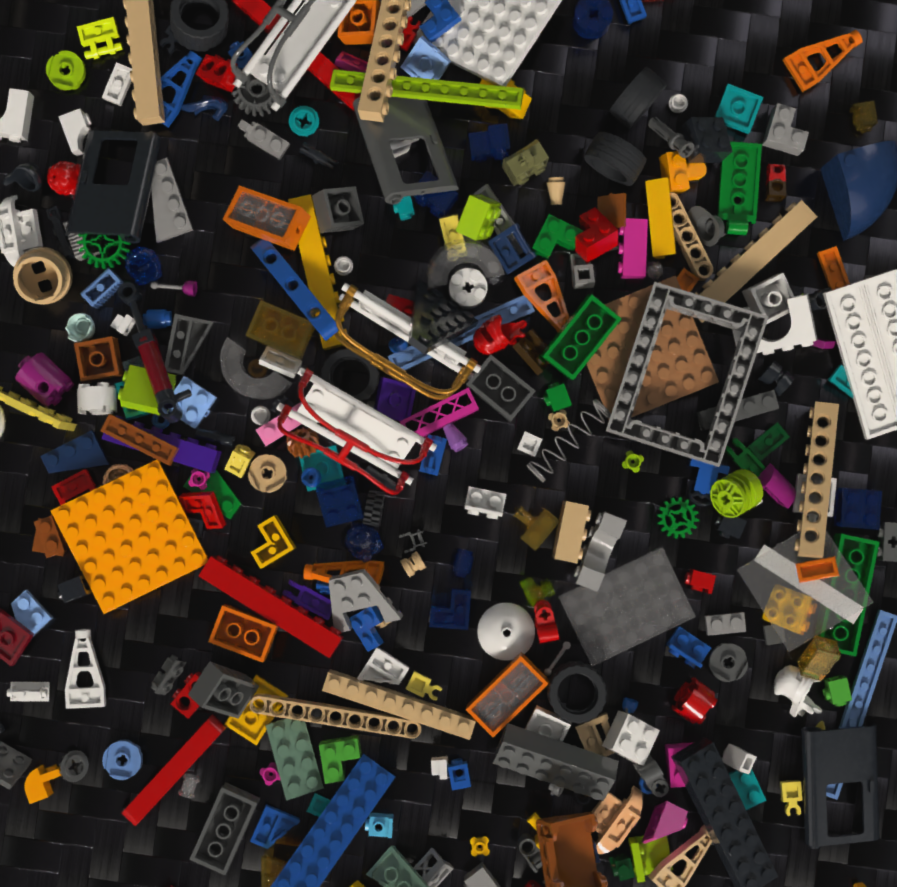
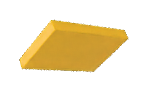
M258 675L254 677L253 681L259 685L255 694L263 693L288 697L287 694ZM261 699L253 701L254 706L257 708L264 706V702ZM249 702L239 719L229 716L224 725L257 745L266 732L265 724L271 723L275 717L252 712ZM275 702L273 708L279 711L283 704Z

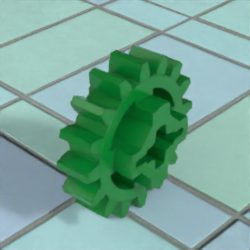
M672 497L670 498V503L664 501L665 507L658 508L662 511L661 514H656L657 517L661 518L657 524L663 525L660 530L662 532L667 530L666 536H670L673 533V538L675 539L678 538V534H680L681 538H685V533L691 535L690 529H696L697 527L694 525V522L699 521V519L695 518L698 511L692 510L695 505H688V499L682 502V497H678L677 501ZM674 505H680L676 510L669 509ZM687 510H688L689 515H690V520L687 519V515H686ZM680 513L679 517L682 518L681 520L683 521H676V518H674V516L671 514L678 515ZM665 516H667L669 519L668 525L666 523ZM678 526H686L682 530L675 531L678 528Z

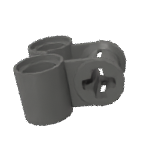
M650 754L644 766L636 763L633 764L640 777L655 796L663 797L668 793L669 786L663 777L664 774Z

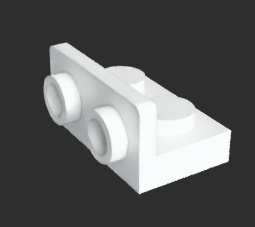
M469 486L464 509L468 510V514L479 516V512L486 513L487 518L498 519V516L502 517L506 494Z

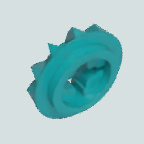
M297 107L289 116V126L298 136L308 137V135L314 134L319 127L318 114L311 107ZM307 115V121L310 124H305L302 128L299 120H303Z

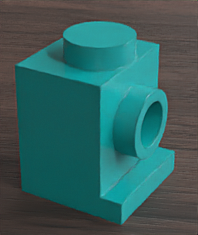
M405 196L401 202L393 205L395 214L399 213L401 221L408 220L412 215H415L411 196Z

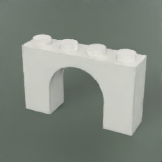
M9 89L7 108L4 115L0 118V140L3 137L18 143L21 140L28 141L34 96L29 91Z
M808 294L787 299L791 316V328L788 334L777 340H769L762 337L757 353L763 352V355L775 353V349L782 348V351L794 349V345L801 344L802 347L814 345L813 342L817 341V334ZM750 306L743 307L744 309L751 311ZM732 329L737 347L741 332Z

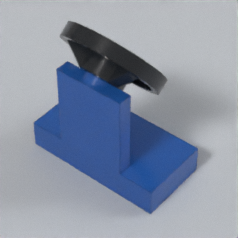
M690 458L689 465L698 467L699 470L696 482L689 488L688 496L694 504L708 506L712 504L709 494L712 485L717 480L718 472L728 475L730 467L720 464V467H716ZM694 487L696 492L691 494V489ZM698 496L701 499L706 498L709 502L701 503L696 501L693 497Z

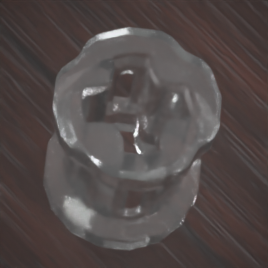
M186 773L183 775L184 781L182 788L178 790V794L186 798H194V791L197 783L200 782V778Z

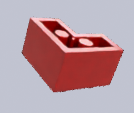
M596 207L579 216V225L583 232L575 236V252L586 263L618 246V229Z

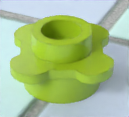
M627 451L622 467L625 469L629 468L635 473L639 472L644 457L634 454L633 451Z

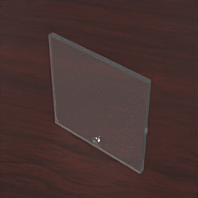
M827 531L825 534L823 558L835 556L839 576L799 583L796 563L817 560V558L798 556V551L795 550V541L800 539V532L781 544H776V547L737 569L788 652L824 631L833 629V626L874 603ZM812 532L805 534V538L808 541L816 539L815 534Z

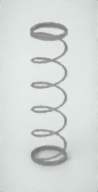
M594 399L593 403L602 420L586 411L581 412V418L589 433L574 424H568L569 433L577 446H575L574 444H572L571 442L567 441L562 437H555L556 445L560 450L561 454L563 455L564 459L558 456L557 454L551 452L550 450L542 449L543 457L551 471L547 470L546 468L542 467L541 465L535 462H529L527 464V467L542 482L546 481V479L531 463L553 474V469L550 466L548 460L546 459L543 451L545 450L555 455L559 459L566 461V457L562 452L561 448L559 447L556 438H560L565 442L569 443L570 445H572L573 447L579 448V445L575 440L573 434L571 433L569 426L572 425L580 429L584 433L588 434L589 436H592V432L587 426L582 416V413H586L594 417L598 421L605 423V420L600 414L599 410L608 418H610L611 413L600 401Z

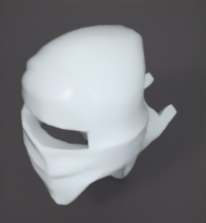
M793 665L785 666L777 673L774 683V694L784 695L792 701L789 713L793 717H796L797 714L803 716L805 712L810 714L814 712L822 713V709L814 704L807 695L813 682H820L821 677L810 671L800 670Z

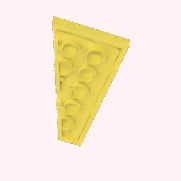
M0 386V400L5 402V404L28 415L37 416L39 420L49 423L57 429L75 430L77 424L72 422L73 418L64 414L56 413L55 415V410L40 405L37 407V402L20 398L21 395L12 391L6 393L2 391L3 387Z

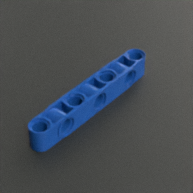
M259 239L250 247L325 341L339 331L334 319L271 242ZM317 312H320L317 317H314Z

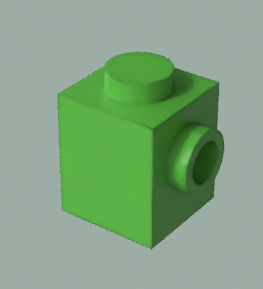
M839 675L823 679L825 686L823 695L825 700H828L833 705L835 704V706H844L847 704L846 702L852 701L847 677Z

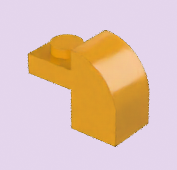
M42 764L30 772L25 781V792L29 804L48 798L53 794L49 780L62 776L59 773L61 771L60 766L57 767V764L44 768Z

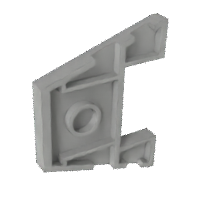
M365 569L332 576L328 580L333 626L341 632L352 629L346 612L378 606L385 623L401 620L403 617L401 611H397L394 608L391 599L384 596L380 591L381 587Z

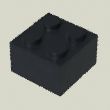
M691 117L679 128L684 139L694 144V151L687 157L688 163H720L733 152L723 117Z

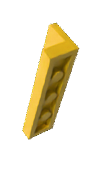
M667 177L645 181L652 255L656 259L676 254L670 185Z

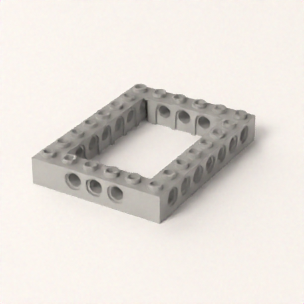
M654 282L606 432L720 467L769 316ZM666 309L741 332L706 442L631 419Z

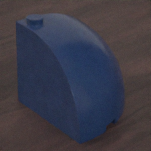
M896 141L878 142L837 154L820 169L843 241L860 234L870 227L883 214L891 202L897 188Z

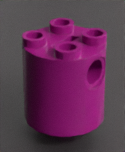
M42 352L32 358L30 356L25 357L18 365L20 370L15 380L44 407H49L51 404L56 406L63 399L61 397L65 391L68 392L74 386L72 379Z

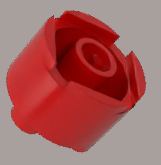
M691 678L692 682L690 684L685 682L674 697L676 704L675 706L672 704V710L692 724H701L705 720V714L708 710L716 705L717 699L715 698L714 691L696 678Z

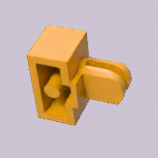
M678 151L666 152L659 157L661 178L667 177L669 179L670 192L675 194H682L690 189L689 181L699 180L706 174L707 168L704 163H688L686 158H682L679 155Z

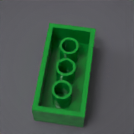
M592 294L587 295L540 356L566 377L574 380L622 318Z

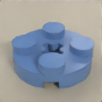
M118 740L112 743L103 754V767L112 778L117 780H126L134 776L140 770L143 762L140 746L129 740ZM125 755V758L128 760L124 765L118 760V757Z

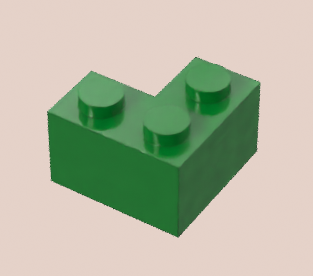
M549 214L532 247V251H535L537 256L546 260L549 259L556 244L573 252L575 249V236L582 233L583 230Z

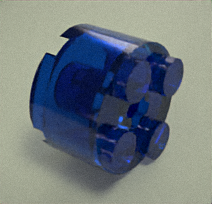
M580 0L576 5L573 16V25L577 34L585 39H598L605 35L613 18V9L608 0Z

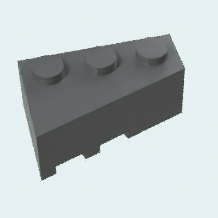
M175 314L165 360V368L168 373L182 376L185 374L214 323L212 321Z

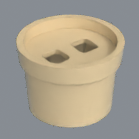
M36 247L24 252L18 258L13 270L14 286L18 294L25 300L36 304H51L62 299L68 293L73 279L71 266L67 259L58 251L47 247ZM43 261L46 271L35 274L32 263ZM50 280L52 290L41 292L38 282Z

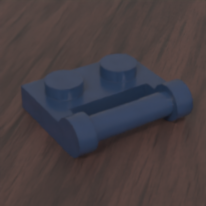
M518 223L488 241L507 275L537 257L535 251L531 250L520 232ZM512 233L526 255L521 258L509 238V235Z

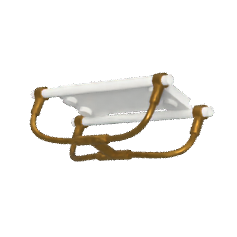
M345 283L341 290L345 291L346 294L342 293L338 299L341 302L338 305L339 308L334 321L339 332L334 335L342 345L368 360L373 366L398 381L404 382L419 393L436 400L447 399L467 379L470 380L474 375L472 371L476 373L480 371L482 366L478 365L476 360L465 357L466 351L448 341L426 353L458 373L451 385L452 388L437 389L417 380L396 364L363 347L352 339L341 325L340 319H343L350 307L407 342L410 337L411 317L367 290L361 293L352 284L348 285ZM428 391H431V392L437 393V394H444V395H435V394H432V393H430V392H428Z

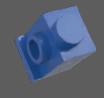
M244 41L241 43L235 42L230 46L228 54L231 58ZM248 47L242 51L244 55L242 57L238 56L235 62L241 71L253 56Z
M462 758L451 760V764H448V771L452 790L471 787L467 761H463ZM461 769L463 773L457 775L455 771Z

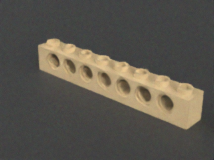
M411 0L381 1L357 109L361 120L384 122L385 115H388V99L392 97L393 93L392 80L396 79L397 70L395 66L400 61L399 48L404 42L403 29L407 28L408 17L406 15L407 11L411 10Z
M815 401L814 407H810L809 418L813 420L812 426L808 425L807 437L811 438L810 444H806L805 456L809 457L808 463H804L803 474L806 475V482H802L801 493H804V501H800L799 504L802 520H798L797 523L800 539L795 541V550L798 551V556L823 558L839 404ZM825 420L828 425L820 427L817 421ZM818 438H822L825 440L826 444L824 446H819L816 444L815 440ZM815 457H821L824 460V463L821 465H817L814 463L813 459ZM817 475L822 479V482L815 484L812 482L811 477ZM816 494L819 496L820 501L813 503L810 501L809 496ZM814 513L817 515L818 520L811 522L807 519V515ZM812 532L815 534L816 539L808 541L805 538V534Z

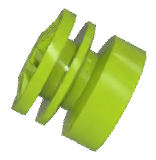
M746 469L736 470L717 480L710 490V498L715 509L723 516L729 518L738 517L747 510L757 506L763 497V487L760 480L754 473Z

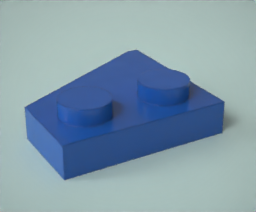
M266 804L250 842L269 849L276 840L282 838L288 830L300 822V818Z

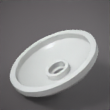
M499 603L487 609L481 616L477 633L479 642L487 654L499 660H513L520 652L525 654L530 649L535 637V627L531 616L524 608L513 603ZM506 629L510 630V635L504 636L503 631Z

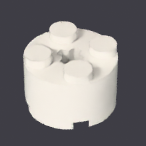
M464 268L457 271L451 277L449 295L451 300L455 301L459 307L474 309L484 301L487 294V281L479 270ZM465 285L473 287L470 293H467V290H463Z
M106 382L97 383V386L79 384L77 389L78 413L86 415V411H90L92 415L113 414V411L117 412V389L115 386L109 385Z

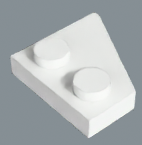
M377 647L357 679L399 685L410 667Z

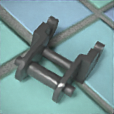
M418 529L417 533L411 534V532L399 535V538L409 535L412 539L413 548L405 550L404 553L414 551L416 547L421 545L425 547L424 544H427V542H424L421 534L424 531ZM414 535H418L420 544L416 545Z

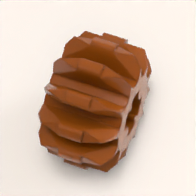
M303 426L302 429L296 428L295 432H290L319 444L318 434L310 428L307 429ZM286 437L288 451L294 457L299 456L302 459L304 456L310 457L311 453H316V448Z

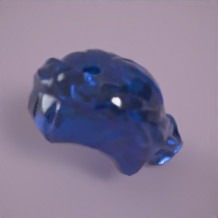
M137 247L127 253L125 268L138 285L148 284L150 281H155L162 276L161 263L153 250L146 247Z
M359 523L348 530L345 537V546L348 548V551L363 562H368L374 554L379 553L384 548L378 531L373 526Z

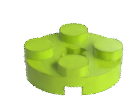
M71 51L58 52L59 54L49 58L46 65V74L54 86L61 90L78 89L86 75L84 62ZM69 66L70 73L64 75L61 70Z

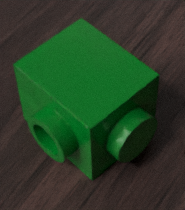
M559 382L548 385L549 389L545 391L546 395H543L546 406L550 405L552 412L572 405L565 384L559 385Z

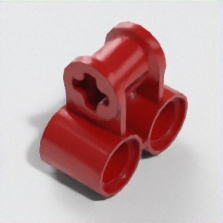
M547 600L537 601L534 605V620L539 642L545 643L559 640L558 629L550 603Z

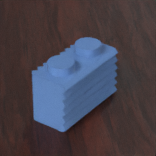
M107 268L80 294L92 307L100 309L102 303H105V301H108V298L114 296V293H116V290L124 281L112 269Z

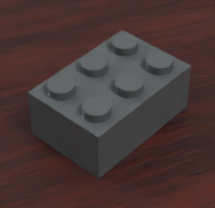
M490 355L481 365L480 371L472 376L466 386L511 422L535 393V390L494 356Z
M209 662L188 695L202 708L239 719L258 690L259 685L247 674Z

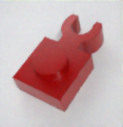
M411 16L408 17L407 28L403 29L404 42L403 45H400V49L406 52L417 36L415 32L421 26V21H418L416 25H411L413 22V17Z

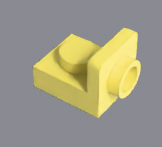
M238 444L232 451L225 470L242 478L255 452L248 446Z

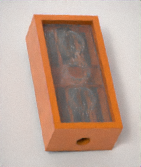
M239 185L223 220L233 229L295 251L311 216L300 206Z
M520 652L467 704L466 711L494 737L549 684V679Z

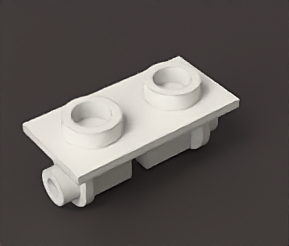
M11 682V689L7 690V697H10V701H49L50 682Z

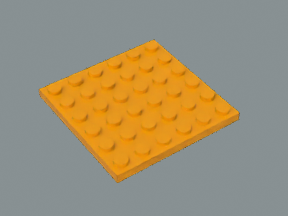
M157 459L50 510L103 614L204 566L209 560L160 461Z

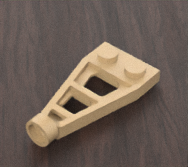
M705 825L700 828L697 834L663 859L649 874L648 877L658 887H685L712 843ZM695 845H698L699 848L692 859H689L686 856V852ZM684 859L686 867L680 875L676 876L671 871V867L677 861Z

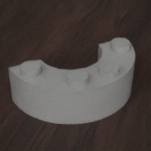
M607 512L598 513L595 521L596 525L595 527H590L587 535L590 538L588 544H584L582 547L584 551L580 566H577L574 572V577H577L576 584L598 592L605 576L606 566L617 540L620 539L627 520Z

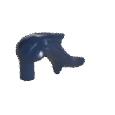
M203 95V100L182 104V110L194 112L195 115L204 110L215 109L216 112L212 117L216 121H219L228 110L227 102L217 96Z

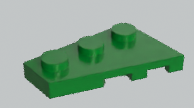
M217 469L215 473H210L206 489L201 490L197 486L191 487L188 484L190 477L183 486L190 492L214 491L221 512L228 519H232L242 504Z

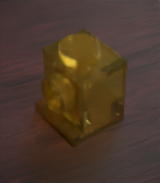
M874 101L857 103L849 109L850 113L854 112L853 123L856 125L857 131L860 130L861 133L871 131L878 123Z

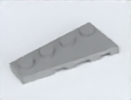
M168 158L159 160L156 164L151 188L157 243L193 231Z

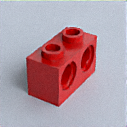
M206 54L196 75L207 84L232 92L235 88L233 82L236 79L231 71V60L227 59L225 61L219 55L211 56Z
M199 671L194 675L191 673L184 681L186 683L185 687L182 690L179 688L172 696L174 700L171 705L188 719L199 708V705L188 695L193 688L194 682L201 675ZM185 696L190 699L189 706L182 703V697Z

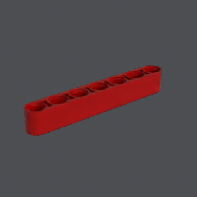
M212 714L121 814L136 826L227 727Z

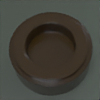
M253 359L248 365L249 374L255 378L264 377L268 371L267 367L259 364V359Z

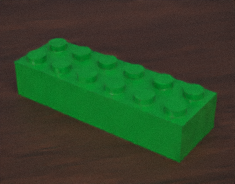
M835 533L830 557L835 556L839 576L826 578L825 583L858 603L864 609L855 623L852 624L820 603L812 646L851 656L857 655L880 542Z

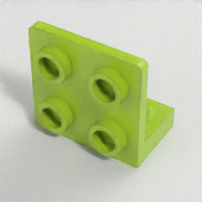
M644 835L628 838L633 870L638 883L645 882V875H649L663 859L670 855L667 836L646 844L642 843Z

